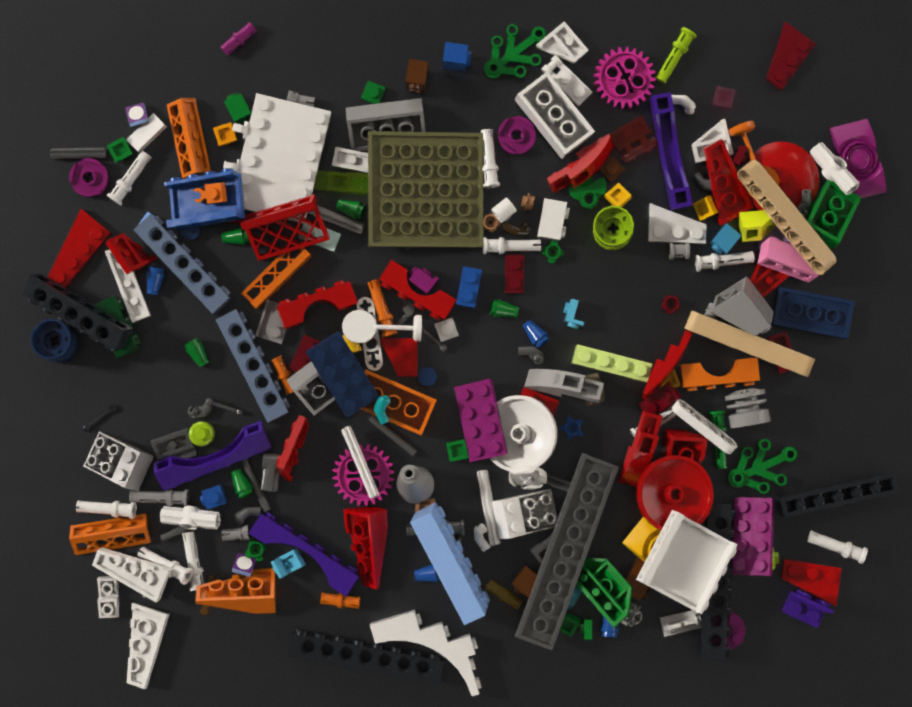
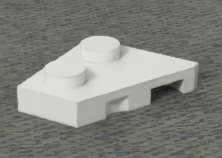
M565 22L536 44L538 49L556 55L573 64L589 51Z
M722 119L691 145L695 164L706 161L703 148L719 139L723 140L729 155L734 154L725 119Z

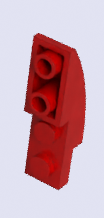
M609 134L598 138L589 146L583 147L576 153L578 160L569 163L565 168L554 172L547 178L553 193L558 192L569 184L575 189L589 179L603 165L614 147Z
M647 411L642 412L632 446L629 445L618 480L619 483L637 487L643 471L649 466L659 440L657 434L663 416Z

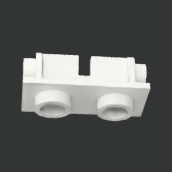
M694 610L660 618L664 637L699 629L702 623L700 615Z

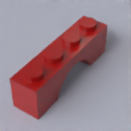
M391 260L379 278L382 282L381 286L389 291L392 289L399 292L397 296L405 301L408 298L414 301V306L421 311L427 309L431 312L430 316L438 321L441 319L445 320L457 300L442 290L427 296L417 294L408 284V270Z
M344 280L334 283V287L327 289L324 286L316 289L314 294L309 295L307 292L298 295L296 300L286 299L279 302L280 305L277 306L276 310L283 329L286 330L302 324L305 310L314 303H328L337 311L355 306L358 302L350 281L345 283Z

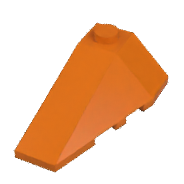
M273 568L253 569L250 577L236 574L228 580H215L198 585L196 587V604L255 614L276 613L275 572Z

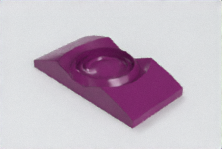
M868 119L830 128L836 155L845 160L847 163L846 169L859 182V187L853 193L862 198L886 193L884 170L878 158L875 137Z

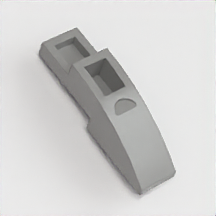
M529 369L524 388L560 397L564 394L599 403L604 383L586 379L585 375L551 369Z

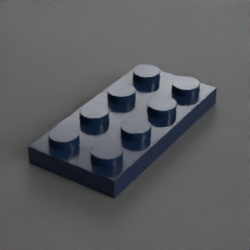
M778 287L771 325L848 339L855 301Z
M339 331L305 351L346 418L378 399L379 395Z

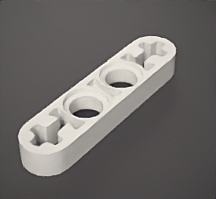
M368 297L360 298L357 303V310L365 311L364 308H360V305L363 304V301L367 300V303H371V307H368V313L373 312V317L377 320L374 302ZM376 329L375 335L372 337L377 341L375 348L369 349L366 343H363L365 363L372 371H377L383 366L378 329ZM379 350V354H375V358L380 360V363L374 368L373 365H369V361H372V355L367 356V352Z
M678 399L672 406V410L676 415L725 453L731 454L737 448L736 442L685 401Z

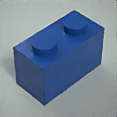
M445 42L443 69L465 72L466 67H470L472 51H468V45Z
M463 266L456 306L475 309L482 270Z

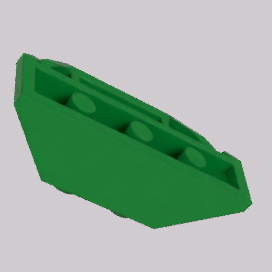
M586 558L577 585L612 627L615 628L629 615L633 587L608 559Z

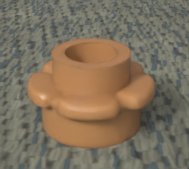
M528 193V196H523L521 207H524V211L533 210L536 196H532L530 193Z
M493 213L484 215L483 229L489 232L496 231L497 227L500 226V221Z

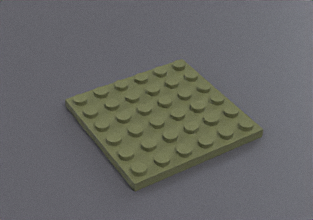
M368 131V247L483 248V133Z

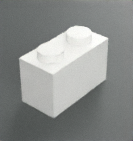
M544 198L537 238L559 242L561 237H565L566 226H563L564 219H568L570 208L566 207L567 202Z

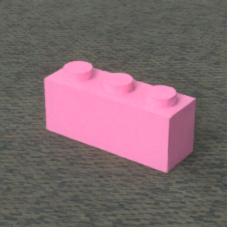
M769 237L761 244L758 264L808 283L818 277V274L810 268L792 244L783 242L776 237Z

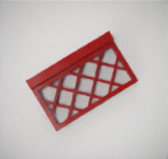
M315 194L247 214L245 219H241L240 222L242 229L246 231L258 261L330 240L317 206ZM314 211L316 215L314 222L304 218L307 212ZM290 217H294L298 219L299 222L297 226L294 227L286 223L287 219ZM275 222L281 225L278 233L268 228L270 223ZM301 222L312 226L309 233L298 229ZM283 227L294 231L291 238L280 234ZM315 227L322 230L324 236L315 237L311 235V232ZM258 228L263 230L261 237L253 235L251 229ZM266 232L276 236L273 244L263 240ZM296 232L306 237L304 242L299 243L293 240ZM278 238L288 242L287 246L283 248L276 246L275 243ZM260 243L270 247L269 252L261 254L258 248Z

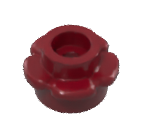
M671 295L664 297L661 306L663 310H666V313L673 314L680 309L678 297Z

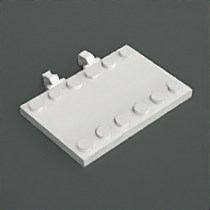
M256 93L250 122L245 121L244 125L234 123L232 128L233 132L243 134V139H245L241 159H237V163L225 161L223 166L224 169L232 168L234 171L241 173L245 210L257 212L312 195L331 111ZM290 217L287 219L290 221L299 222V220L294 217Z

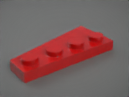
M719 139L703 149L714 203L718 211L719 225H724L738 217L739 212H747L754 207L744 185L738 178V172L723 140Z
M80 209L48 278L67 288L112 233L83 209Z

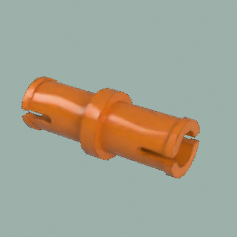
M282 355L270 360L277 372V379H280L286 395L293 393L287 382L292 373L288 371Z
M322 592L320 604L337 606V608L349 607L359 609L361 597Z

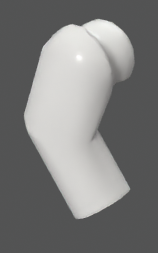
M671 95L673 104L682 105L685 108L686 114L694 113L696 105L688 96Z
M481 523L474 528V540L484 552L491 546L483 536L487 532V528Z

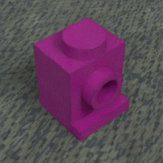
M416 266L408 274L410 276L409 282L426 295H428L439 280L436 276L432 279L431 276L433 274L427 269L423 268L421 270Z

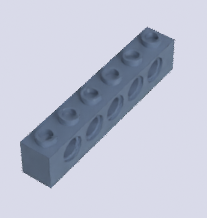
M150 214L134 231L205 307L215 315L231 300L228 296L230 292L224 285L220 287L215 282L217 278L210 271L208 273L205 272L202 268L204 264L197 257L193 259L189 255L191 250L184 243L180 245L176 241L177 235L171 229L167 231L163 227L165 223L158 216L154 218ZM161 231L162 238L155 241L153 237L154 232ZM169 245H175V252L169 255L167 253V247ZM186 258L189 264L186 268L182 269L180 261ZM200 272L202 279L199 282H194L193 275ZM209 286L215 288V293L212 296L206 295V289Z
M235 309L216 319L267 423L290 413L288 409L291 407L286 397H282L280 393L282 388L278 380H273L271 374L274 372L269 363L265 364L262 358L265 354L260 346H256L254 342L256 336L252 329L248 330L245 324L248 321L244 313ZM236 326H240L242 333L240 336L235 337L233 329ZM244 343H249L251 346V350L247 354H244L241 350ZM253 360L259 362V368L256 371L250 368V363ZM262 377L268 379V385L265 388H261L258 384L259 379ZM270 394H274L277 397L274 405H270L267 402V397Z

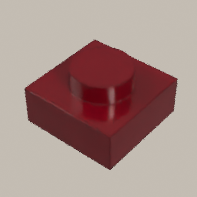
M743 145L737 148L732 158L735 168L739 164L743 165L748 156L745 153L747 147Z

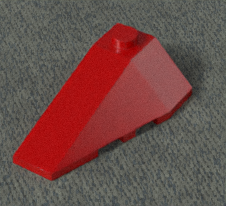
M374 506L343 509L345 529L352 538V551H355L358 561L356 565L362 584L365 587L379 589L388 532L387 509Z

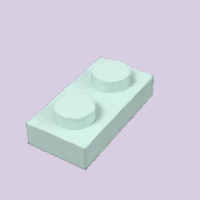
M305 223L301 230L309 233L312 226ZM313 228L311 235L315 237L324 236L322 230ZM327 229L330 240L314 245L335 252L341 234ZM299 234V237H298L299 239H301V240H305V239H306L305 236Z

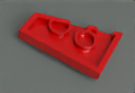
M300 415L297 421L293 422L291 435L285 440L284 451L282 455L278 456L276 462L282 477L289 482H292L293 475H290L292 467L294 465L297 466L299 460L298 448L301 449L303 447L310 425L307 418Z
M783 559L780 578L834 606L837 605L842 568Z

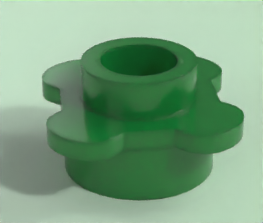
M551 241L550 245L543 247L541 250L542 254L548 258L549 263H555L558 257H563L564 250L560 249L557 241Z
M250 540L245 556L247 558H254L258 562L262 561L263 553L267 549L266 544Z

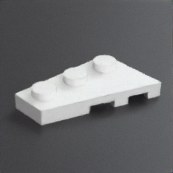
M649 204L648 242L706 244V224L654 204Z

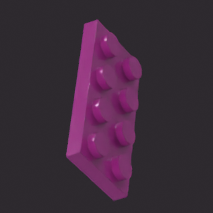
M492 379L454 387L469 461L474 462L508 454Z
M735 497L733 543L738 545L736 547V554L732 559V575L772 576L774 498Z

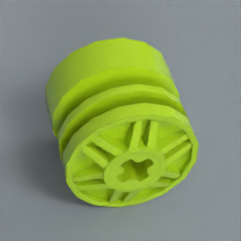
M620 206L603 208L594 219L593 235L595 241L606 250L615 251L622 249L632 238L634 228L632 216ZM611 226H614L615 229H618L616 230L615 234H612L611 231H608L611 228Z

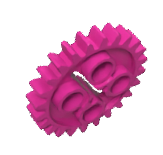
M618 47L617 53L612 49L610 51L611 56L605 53V61L600 59L599 64L601 66H596L595 68L599 73L594 74V78L599 80L595 81L594 85L600 86L596 92H603L601 99L607 97L606 104H609L611 101L614 102L613 108L620 104L621 109H623L625 104H627L628 108L631 109L632 103L638 107L639 100L644 103L646 101L644 95L649 97L651 93L648 90L654 89V86L650 84L656 81V78L651 77L655 74L654 70H650L653 63L647 64L646 62L649 57L643 59V52L637 55L636 48L629 52V48L626 47L625 51L622 52L621 47ZM628 61L632 62L634 68L627 69L624 63ZM616 63L620 64L622 72L620 71ZM614 70L617 76L614 78L609 77L607 71ZM622 73L625 77H629L627 82L625 79L621 80ZM633 79H640L642 85L639 87L635 86ZM628 85H629V87L631 88V90L633 91V93H630V92H629ZM616 87H623L625 93L622 95L617 94Z
M359 444L366 463L369 459H375L378 463L376 469L369 470L370 472H381L380 475L372 476V478H376L379 481V487L377 488L379 496L377 498L381 501L383 500L382 493L388 495L385 489H392V486L388 484L389 481L395 480L390 477V474L395 473V471L389 470L393 463L386 462L389 456L382 457L383 450L377 453V446L370 450V444H367L366 449H363L362 444ZM345 449L346 456L340 454L339 457L342 461H335V464L339 467L332 470L337 473V476L332 477V479L338 480L334 487L340 486L341 489L338 491V494L344 492L343 499L350 497V504L354 500H357V506H360L361 501H364L365 506H368L369 500L375 504V498H369L361 477H346L348 474H359V471L357 469V471L352 472L348 469V463L354 461L351 452ZM352 480H357L360 483L359 490L353 491L350 488Z

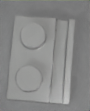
M270 300L266 301L255 336L283 344L287 329H283L276 310L277 306L280 305L279 303Z

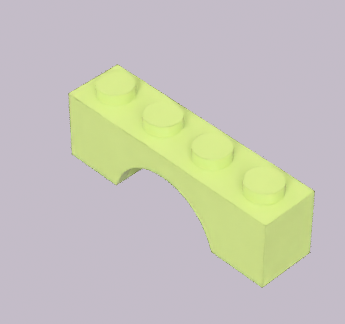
M578 344L575 347L571 362L573 365L612 373L643 383H647L652 363Z

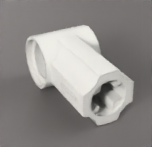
M508 198L503 199L491 209L501 223L508 221L511 215L517 211Z

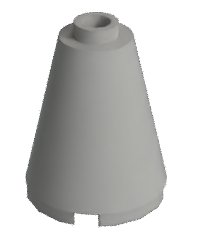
M406 465L398 475L396 490L404 501L418 504L430 498L434 491V480L431 473L424 467Z

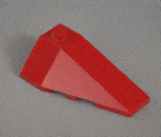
M665 429L661 458L672 455L685 456L700 464L706 455L708 439L683 429Z

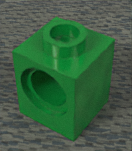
M233 93L224 101L236 124L251 118L252 113L241 93Z

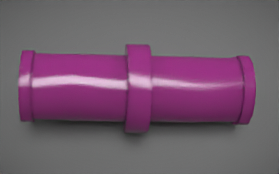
M248 22L237 33L234 32L232 37L221 45L220 48L228 56L238 46H243L245 44L244 41L257 31Z

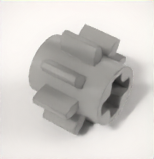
M630 602L629 615L621 623L633 627V624H639L643 616L642 612L639 611L641 606Z

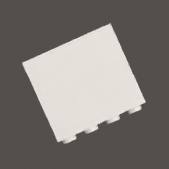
M672 510L636 580L702 615L703 611L709 606L711 595L718 589V582L721 576H724L727 571L729 560L735 556L738 544L723 538L685 517V515Z

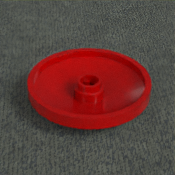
M773 142L762 146L754 152L756 161L762 166H768L776 171L780 181L779 187L796 208L802 200V190H811L813 202L819 188V171L814 159L806 150L789 142ZM747 192L753 207L757 211L763 210L755 198Z
M672 455L655 460L643 471L637 485L636 496L639 510L645 520L651 526L661 531L672 510L701 524L707 518L712 508L714 493L711 479L699 463L685 456Z

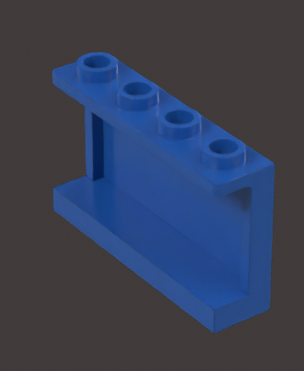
M232 168L222 169L220 173L214 171L205 172L203 176L192 174L188 175L186 179L175 177L171 178L168 182H164V187L169 188L172 219L166 220L167 228L180 230L245 219L241 173L234 171ZM225 182L227 202L207 204V200L205 202H195V199H200L201 197L200 192H194L195 188H205V184Z

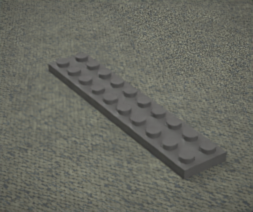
M584 453L581 454L515 637L553 650L618 471V466Z

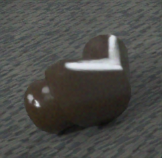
M505 221L502 230L514 236H527L530 234L531 226L527 223H522L520 228Z

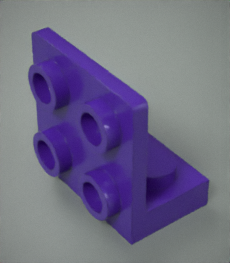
M797 590V592L790 591L782 608V612L815 628L819 627L825 612L833 614L834 610L829 609L830 604L817 598L813 601L811 600L813 596Z

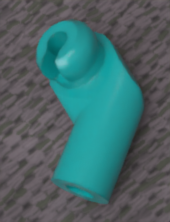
M387 395L378 397L374 407V412L381 425L390 421L385 413L387 405L390 404V398Z

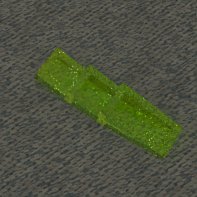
M318 170L313 190L368 195V174Z

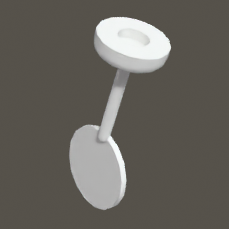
M355 310L347 314L343 319L342 330L348 340L358 344L371 340L375 335L376 329L413 330V340L421 342L422 315L414 316L413 326L378 325L374 317L367 311Z

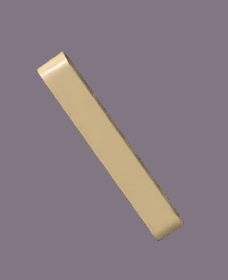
M751 160L738 171L739 180L810 268L818 275L828 271L836 263L835 255L758 161Z
M691 311L684 328L806 377L809 376L815 359L761 337L753 336L746 331Z

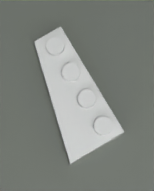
M103 547L97 550L92 566L156 603L161 599L172 568Z
M133 602L131 608L133 612L130 623L131 639H129L130 657L128 658L127 683L146 689L169 614Z

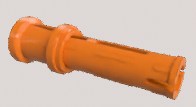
M379 279L368 282L367 284L378 315L377 323L380 325H393V315L388 311ZM381 329L382 338L398 334L397 330Z

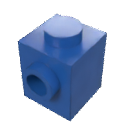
M223 484L201 491L200 500L203 507L206 506L207 510L229 503Z

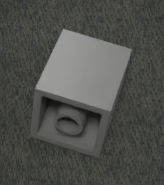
M747 276L716 295L711 310L715 315L753 336L760 333L764 334L770 330L774 313Z

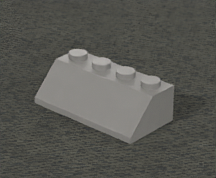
M421 98L346 108L351 150H368V131L426 132Z

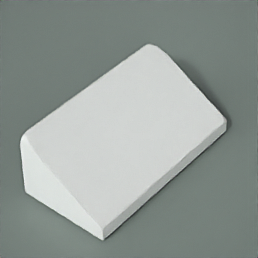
M154 113L148 118L149 122L143 123L126 139L139 153L167 128Z

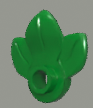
M590 177L575 189L572 185H569L571 197L580 201V204L586 209L596 207L599 197L604 195L606 191L605 178L594 181ZM590 196L593 201L591 203L586 202V197Z

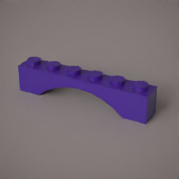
M671 92L652 95L649 102L670 211L687 209L692 206V199L679 151Z
M258 421L243 427L239 435L229 445L213 454L196 458L170 456L154 462V474L163 491L173 489L182 483L191 482L200 476L211 474L215 470L229 467L233 463L246 460L258 453L266 452L268 449H271L270 439L262 421Z
M262 513L249 532L250 535L264 544H288L307 552L322 567L330 587L347 596L360 576L357 574L358 570L349 564L346 567L340 563L342 560L334 554L329 556L325 553V548L317 543L315 546L308 542L309 538L301 533L299 535L292 532L293 528L288 524L278 523L276 521L277 517L271 513Z

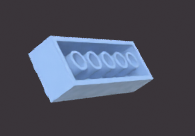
M435 502L415 512L410 523L463 624L466 625L486 615L490 599L486 591H482L478 575L473 574L469 558L464 557L460 541H456L454 538V530L451 524H447L444 519V510L441 506L438 507Z

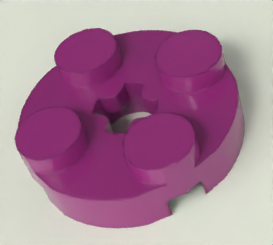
M521 116L504 120L498 130V142L501 148L512 155H522L528 152L536 139L533 124ZM520 131L522 138L520 140H513L512 132Z
M85 158L72 166L69 173V181L72 188L78 194L84 197H94L101 195L106 189L109 175L102 163L95 159ZM89 173H92V177H94L93 181H90V183H87V180L84 179V176H88Z
M731 612L730 618H727V626L732 628L730 637H726V645H729V649H733L741 644L745 636L743 620L737 614ZM718 615L712 617V625H720L721 618ZM713 635L710 639L711 643L714 646L719 645L720 637Z

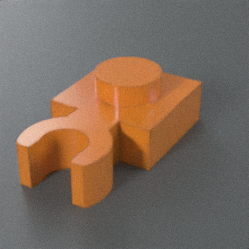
M225 182L205 184V188L194 189V192L201 193L200 199H195V202H205L206 200L207 204L227 202Z

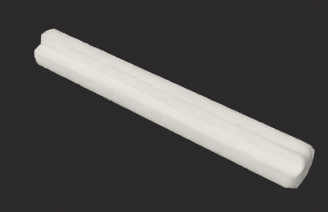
M347 426L342 429L343 436L369 498H375L379 496V492L351 426Z
M481 470L477 472L488 540L490 546H495L501 542L498 538L491 501H493L490 480L488 471Z

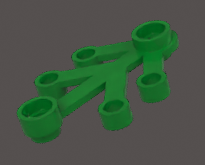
M510 24L506 30L508 35L506 52L501 59H499V48L503 44V39L500 36L492 38L491 60L487 61L484 66L485 74L493 79L498 78L501 74L523 78L526 75L524 66L511 68L505 65L508 62L531 64L533 67L539 66L541 57L538 54H533L532 56L519 54L533 43H539L546 37L545 29L535 27L531 32V36L514 48L518 27ZM514 28L516 32L512 34L509 32V29ZM537 31L542 32V36L537 37L535 33ZM499 39L501 43L499 45H495L494 40ZM535 57L539 60L536 64L532 62V59ZM492 65H495L497 67V70L491 71L490 67ZM522 69L524 73L522 75L517 74V70Z
M768 439L759 441V449L753 465L745 470L748 458H751L754 452L750 447H744L741 450V458L737 468L731 470L728 474V482L731 486L740 488L746 485L757 489L760 493H767L770 489L768 483H759L748 478L755 474L774 481L780 486L787 483L785 475H777L766 469L784 461H795L798 456L797 450L793 447H785L780 455L762 462L766 450H769L771 447V442ZM763 441L768 443L765 449L761 445ZM746 449L750 450L749 456L744 455ZM788 451H792V452H793V457H792V458H788V456H787V452H788ZM737 474L741 476V480L739 482L735 481V476ZM782 476L784 478L783 483H778V477ZM762 484L766 485L765 491L760 490Z

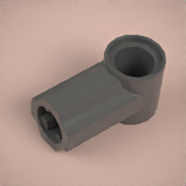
M264 452L261 490L278 492L280 472L276 462L278 456L282 454Z

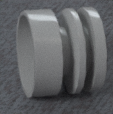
M744 389L724 396L725 401L734 400L735 404L726 406L727 409H736V413L728 416L730 428L745 427L771 421L769 409L759 408V404L767 402V398H757V395L766 394L765 389Z

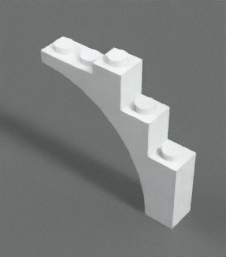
M415 610L370 623L375 644L386 641H408L429 647L447 658L458 669L467 683L471 696L479 695L478 689L482 688L479 677H475L473 670L476 669L473 658L469 659V656L476 655L475 649H478L475 637L471 638L470 633L448 640L447 637H450L447 625L444 626L443 622L420 628V625L423 624L420 613L416 614Z

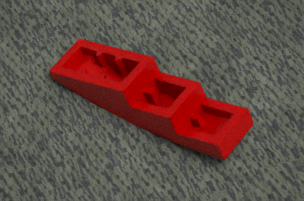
M685 330L679 347L671 344L665 361L656 360L643 391V399L646 400L673 372L683 357L692 339L693 332Z

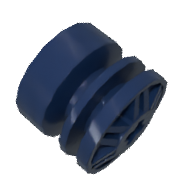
M47 319L38 323L32 330L30 337L31 347L34 352L41 358L56 363L66 362L73 358L79 347V338L76 331L69 325L55 319ZM55 340H59L60 344L57 345Z

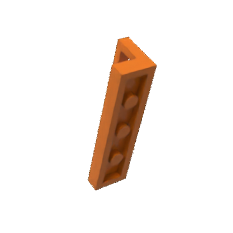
M180 98L167 104L182 178H187L188 175L205 174V172L211 171L196 99ZM176 106L178 107V115H177V116H176L175 110H174V107H176ZM180 125L182 126V133H181V134L179 133V126H180ZM184 143L186 144V152H185V153H184V151H183V145H184ZM188 162L190 163L191 171L189 172L187 170Z
M300 248L302 252L295 259H290V252L280 254L241 294L258 310L312 257L306 249ZM280 261H288V266L282 272H277V264ZM266 275H274V280L269 285H263V278ZM252 288H260V294L254 300L247 294Z
M147 513L136 515L134 519L121 517L71 525L69 540L74 554L80 555L97 552L101 547L111 550L151 543ZM144 533L145 537L137 538L134 535ZM124 537L126 539L124 541H118L115 538ZM97 540L107 541L105 544L96 543ZM85 543L87 547L78 548L77 544Z

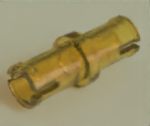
M490 579V582L485 586V590L491 592L498 597L500 602L504 601L516 611L523 603L522 599L509 592L510 589L507 587L503 588L493 579Z

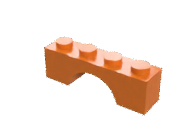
M758 358L735 360L733 368L723 376H713L707 373L701 363L678 365L681 388H686V391L698 390L697 386H705V390L717 389L716 385L724 384V388L736 387V383L743 382V386L755 385V381H760Z

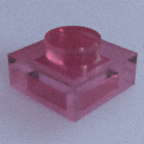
M716 86L712 106L730 110L735 90Z

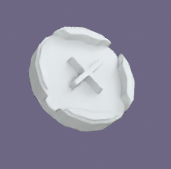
M518 466L510 470L508 479L515 487L520 485L523 489L533 490L541 488L543 483H547V473L535 466Z

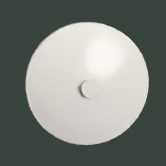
M515 395L501 399L497 402L508 454L490 459L497 466L507 471L518 466H542L552 455L557 443V426L552 413L542 402L533 397Z

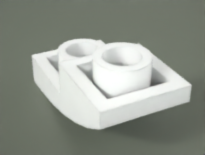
M99 576L97 578L99 618L119 617L118 580L111 576Z

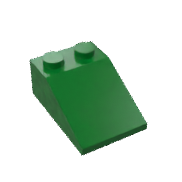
M827 179L805 219L828 248L832 250L840 243L862 197L853 192L846 195L834 181Z

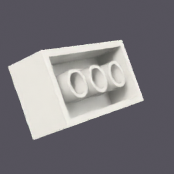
M548 72L519 92L515 98L517 104L561 159L587 141L595 132Z

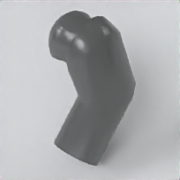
M700 172L692 177L702 191L712 192L710 180L705 179Z
M809 189L802 190V200L797 207L802 216L806 218L812 208L811 190Z
M536 346L518 347V356H529L538 365L544 362V354Z
M204 403L203 406H191L188 408V414L194 419L205 418L209 415L214 405L209 406Z
M244 506L235 514V523L242 526L249 516H260L261 507Z

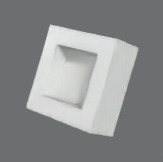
M453 318L434 324L441 342L459 336Z

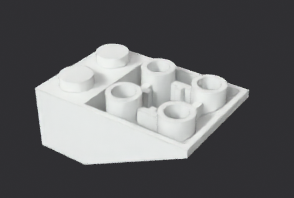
M551 489L491 501L499 539H510L554 528L556 525L557 515Z

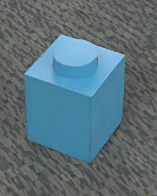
M726 223L711 240L712 250L719 255L721 253L723 255L727 254L741 237V234Z

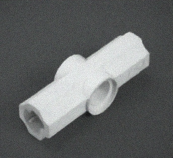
M823 142L818 143L810 150L811 157L822 168L823 176L830 181H834L846 195L851 194L859 187L857 179L846 169L847 163L845 160L835 156Z
M164 506L160 512V522L162 524L179 525L189 530H196L197 528L217 530L220 526L221 514L219 512L201 510L194 506H184V508Z

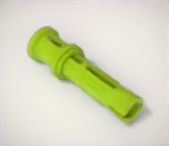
M685 27L681 28V34L673 42V49L655 77L656 80L663 84L667 83L681 56L688 52V46L692 39L696 38L697 35L693 31Z

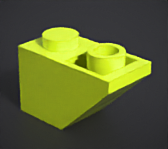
M764 210L739 212V230L742 242L760 241L776 227V224Z

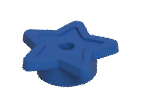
M568 415L566 424L560 426L559 429L566 432L567 440H571L575 435L583 436L580 429L583 420H574Z

